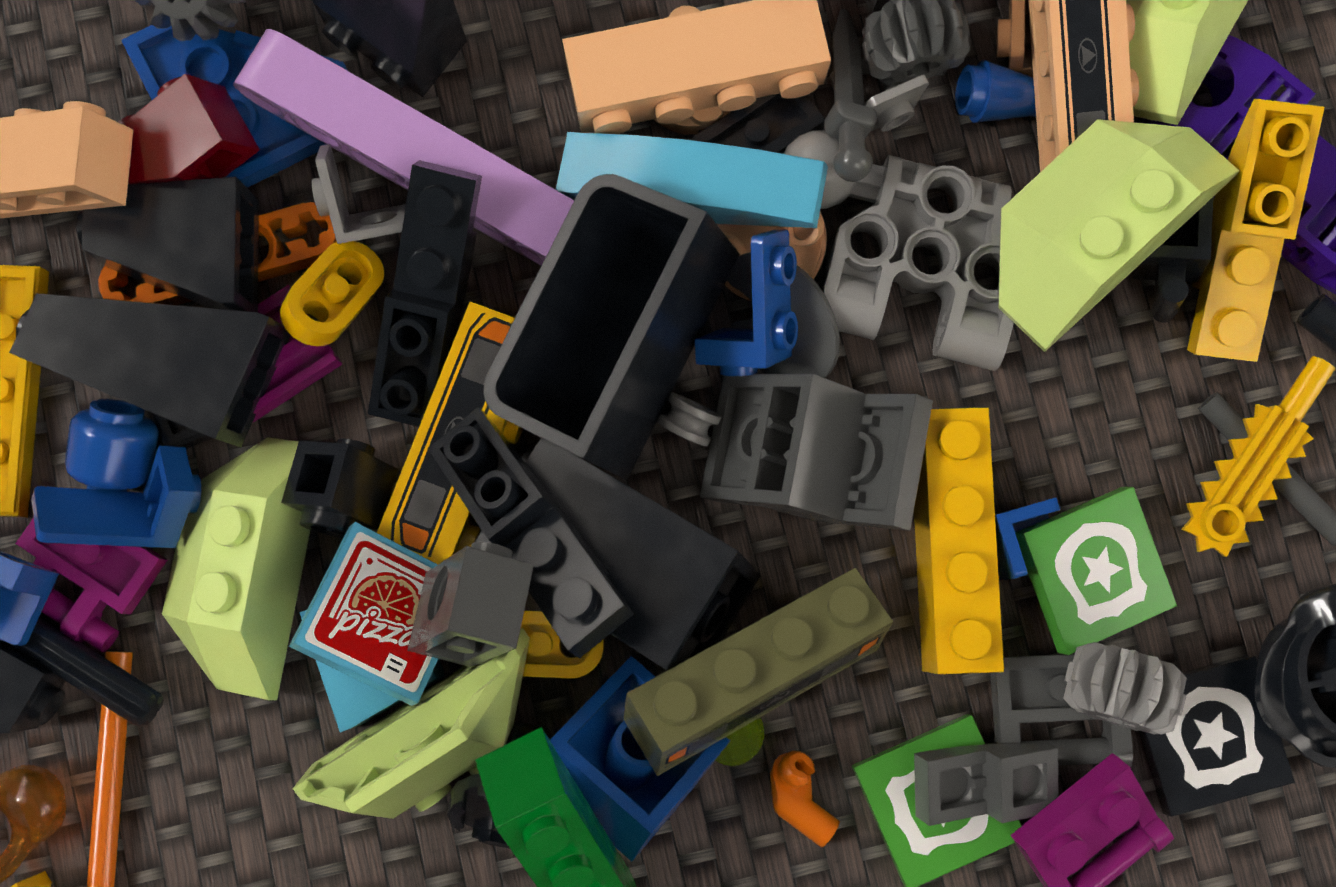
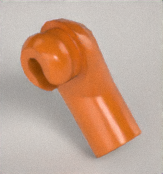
M793 750L780 755L773 763L770 772L773 809L779 817L822 848L833 837L840 821L813 801L811 774L815 773L814 763L806 753Z

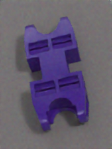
M1228 35L1207 72L1206 78L1203 80V83L1210 90L1212 107L1198 106L1190 102L1178 125L1141 118V120L1145 124L1190 127L1220 154L1232 144L1223 155L1228 160L1253 99L1307 105L1316 93L1268 54L1236 37ZM1281 85H1284L1286 89L1280 96L1274 94ZM1318 135L1295 240L1284 239L1281 256L1312 282L1336 295V148ZM1306 247L1301 254L1297 252L1298 248Z

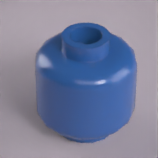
M99 399L92 401L89 409L78 412L70 421L65 458L67 473L76 481L87 485L86 489L127 492V489H133L146 484L157 452L159 430L152 419L144 415V409L123 400Z

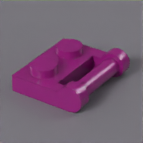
M1114 753L1110 754L1010 835L1044 887H1106L1152 848L1160 852L1174 840L1170 830L1154 811L1131 768ZM1132 826H1134L1129 832H1127L1118 841H1116L1113 845L1106 849L1102 854L1095 858L1080 872H1078L1070 880H1067L1068 876L1079 871L1090 858H1092L1095 854L1102 850L1117 836H1119L1122 832H1125L1129 830Z

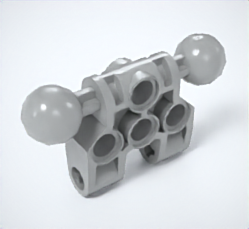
M819 130L802 134L791 142L784 154L824 161L828 166L820 209H827L841 204L847 197L872 203L870 208L841 224L831 240L820 289L828 299L833 310L838 331L874 340L884 316L892 282H897L902 288L912 293L934 292L940 297L942 301L932 350L934 356L996 371L1005 356L1014 322L998 308L1001 208L1011 200V186L967 175L965 171L955 166L942 165L935 167L892 155H887L883 166L872 164L871 171L864 179L849 182L840 178L833 166V160L839 153L838 138L830 136L826 130ZM933 188L945 191L952 199L953 212L947 214L934 210L928 202L927 190ZM866 232L872 235L878 242L879 256L867 259L857 255L850 243L851 234ZM914 248H927L937 256L939 262L937 274H925L916 268L912 260ZM977 262L986 263L996 271L998 276L996 290H987L976 282L974 266Z

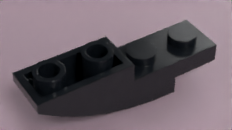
M421 160L412 165L393 290L385 296L368 408L369 415L419 427L458 330L477 238V232L473 231L482 180L481 175Z
M477 407L427 448L487 539L491 543L510 549L513 552L512 559L534 565L528 591L569 652L580 659L634 615L631 608L608 578L609 572L529 466L482 409Z

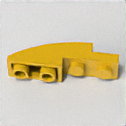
M1253 99L1228 157V161L1239 169V172L1215 195L1213 201L1211 260L1199 281L1192 282V286L1200 290L1187 347L1189 352L1202 356L1258 361L1284 239L1295 240L1325 107Z

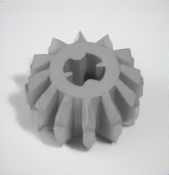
M1093 642L1076 648L1073 662H1069L1064 679L1067 685L1063 699L1077 712L1092 716L1094 719L1127 727L1135 731L1139 730L1150 734L1162 735L1174 731L1177 717L1182 715L1187 696L1183 694L1187 678L1174 664L1161 661L1158 657L1142 654L1136 650L1120 648L1113 644L1108 646Z

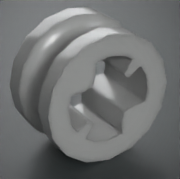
M670 393L667 400L671 404V409L667 414H660L657 422L669 431L689 441L708 446L711 437L708 435V429L711 425H718L722 417L696 401L676 393Z

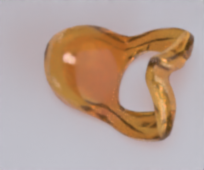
M21 765L0 774V810L8 818L12 831L7 848L0 854V883L8 879L19 868L29 853L53 835L64 823L66 816L64 788L52 772L40 766Z

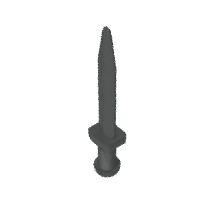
M841 9L832 36L835 104L824 120L826 132L830 136L839 139V153L833 160L835 172L845 181L856 182L864 179L872 168L873 159L871 154L865 150V139L877 122V112L872 108L864 106L861 45L849 11Z

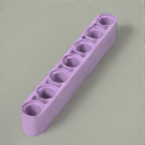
M272 29L265 30L233 83V86L241 94L258 106L323 143L330 144L332 148L406 190L409 188L412 165L419 160L481 175L482 180L473 228L542 266L574 200L278 31Z

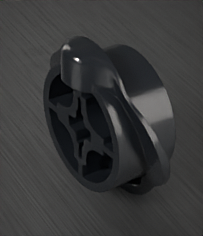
M1336 584L1320 586L1305 593L1294 604L1288 618L1277 624L1269 632L1259 652L1255 681L1257 707L1267 726L1275 734L1293 745L1305 758L1325 768H1336Z

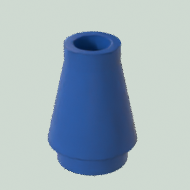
M986 60L980 61L977 65H966L961 71L957 82L955 94L956 110L959 115L969 116L973 123L1030 116L1036 117L1033 77Z

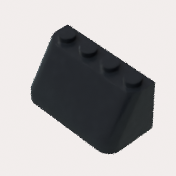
M604 174L592 178L578 192L485 377L483 392L488 407L497 416L628 480L695 346V339L699 337L740 255L707 211L618 175Z

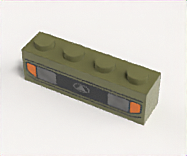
M854 568L629 691L626 694L624 721L654 772L659 776L877 651L893 620L860 573Z

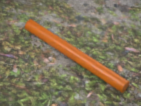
M105 652L107 660L131 674L133 652ZM102 704L87 887H115L128 721Z

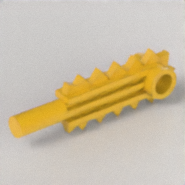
M1312 356L1279 406L1266 407L1256 404L1254 417L1242 419L1248 437L1228 440L1234 456L1233 459L1214 461L1220 479L1218 481L1200 482L1206 498L1204 502L1186 503L1191 518L1181 530L1195 536L1197 552L1214 548L1223 557H1227L1234 543L1249 542L1245 530L1246 522L1264 521L1258 506L1259 501L1278 499L1272 484L1273 480L1292 478L1286 462L1287 459L1306 457L1303 445L1314 438L1307 432L1309 426L1301 421L1335 371V367L1324 359Z

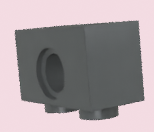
M474 542L471 544V547L465 546L426 572L407 651L473 667L516 649L534 565L512 559L513 552L504 546L488 542Z

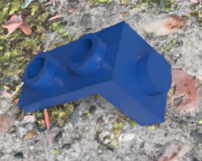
M772 230L754 235L751 238L753 329L721 328L696 338V364L720 366V374L725 376H748L756 374L758 368H769L792 356V349L796 344L798 336V321L795 313L791 311L790 285L796 276L797 259L794 249L789 246L788 230Z
M159 445L143 493L37 486L34 488L31 499L36 539L42 543L176 548L188 513H196L199 508L201 480L199 475L191 473L185 447Z

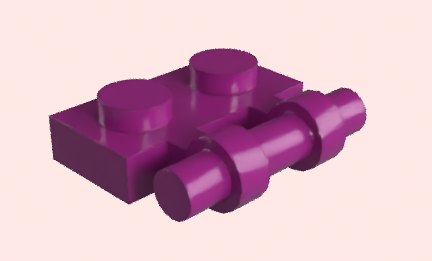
M34 517L15 543L36 557L33 564L62 574L84 589L77 601L74 602L54 589V584L42 613L61 625L60 633L80 643L86 641L101 652L108 650L119 634L118 630L101 620L102 611L109 605L121 614H132L168 561L149 547L42 543L36 539Z

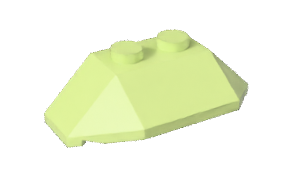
M1126 0V4L1132 6L1135 16V31L1132 40L1129 42L1130 68L1136 71L1139 80V97L1136 105L1133 107V115L1135 117L1174 125L1179 124L1248 0Z
M1097 119L1001 208L998 308L1044 352L1047 351L1238 174L1239 169L1190 127Z
M267 437L201 480L199 508L196 513H188L175 548L162 615L218 690L265 700L278 699L310 534L309 529L299 524L302 512L281 503L299 441Z
M521 628L516 649L473 667L464 665L424 691L418 704L411 706L405 703L314 762L293 787V790L301 800L353 814L394 819L414 805L419 812L430 808L448 794L452 788L449 784L467 771L471 775L479 774L475 759L506 744L514 726L530 637Z

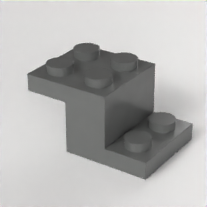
M815 374L723 375L716 411L722 418L718 425L714 424L700 497L720 503L762 506L816 522L910 531L933 400L918 394H865Z

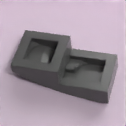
M1002 743L959 746L914 753L916 817L929 826L984 814L990 815L1001 823L1034 817L1058 797V748L1052 744Z

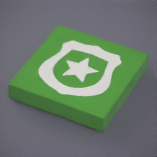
M1120 487L1015 532L1027 572L1057 653L1073 654L1079 646L1099 642L1177 606L1134 487Z
M965 714L851 765L904 887H918L1015 843L1010 835L1022 826L1019 820L1001 823L988 814L932 826L927 825L916 817L914 753L985 744L974 718L970 714Z

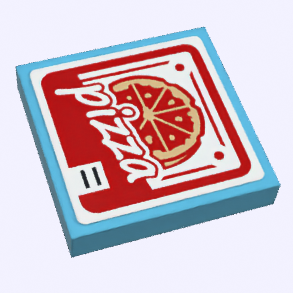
M354 522L349 526L289 647L411 706L418 704L438 658L407 650L425 574L438 564Z

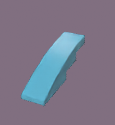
M567 132L555 190L575 200L580 189L589 180L599 175L614 174L707 211L716 224L817 228L828 166L824 161L694 140L628 134Z

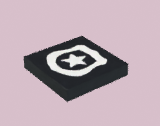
M1245 655L1182 672L1187 678L1183 693L1187 696L1182 715L1177 717L1174 731L1162 735L1139 731L1163 814L1172 817L1295 783L1282 739L1267 726L1257 707L1255 681L1258 662L1256 656Z

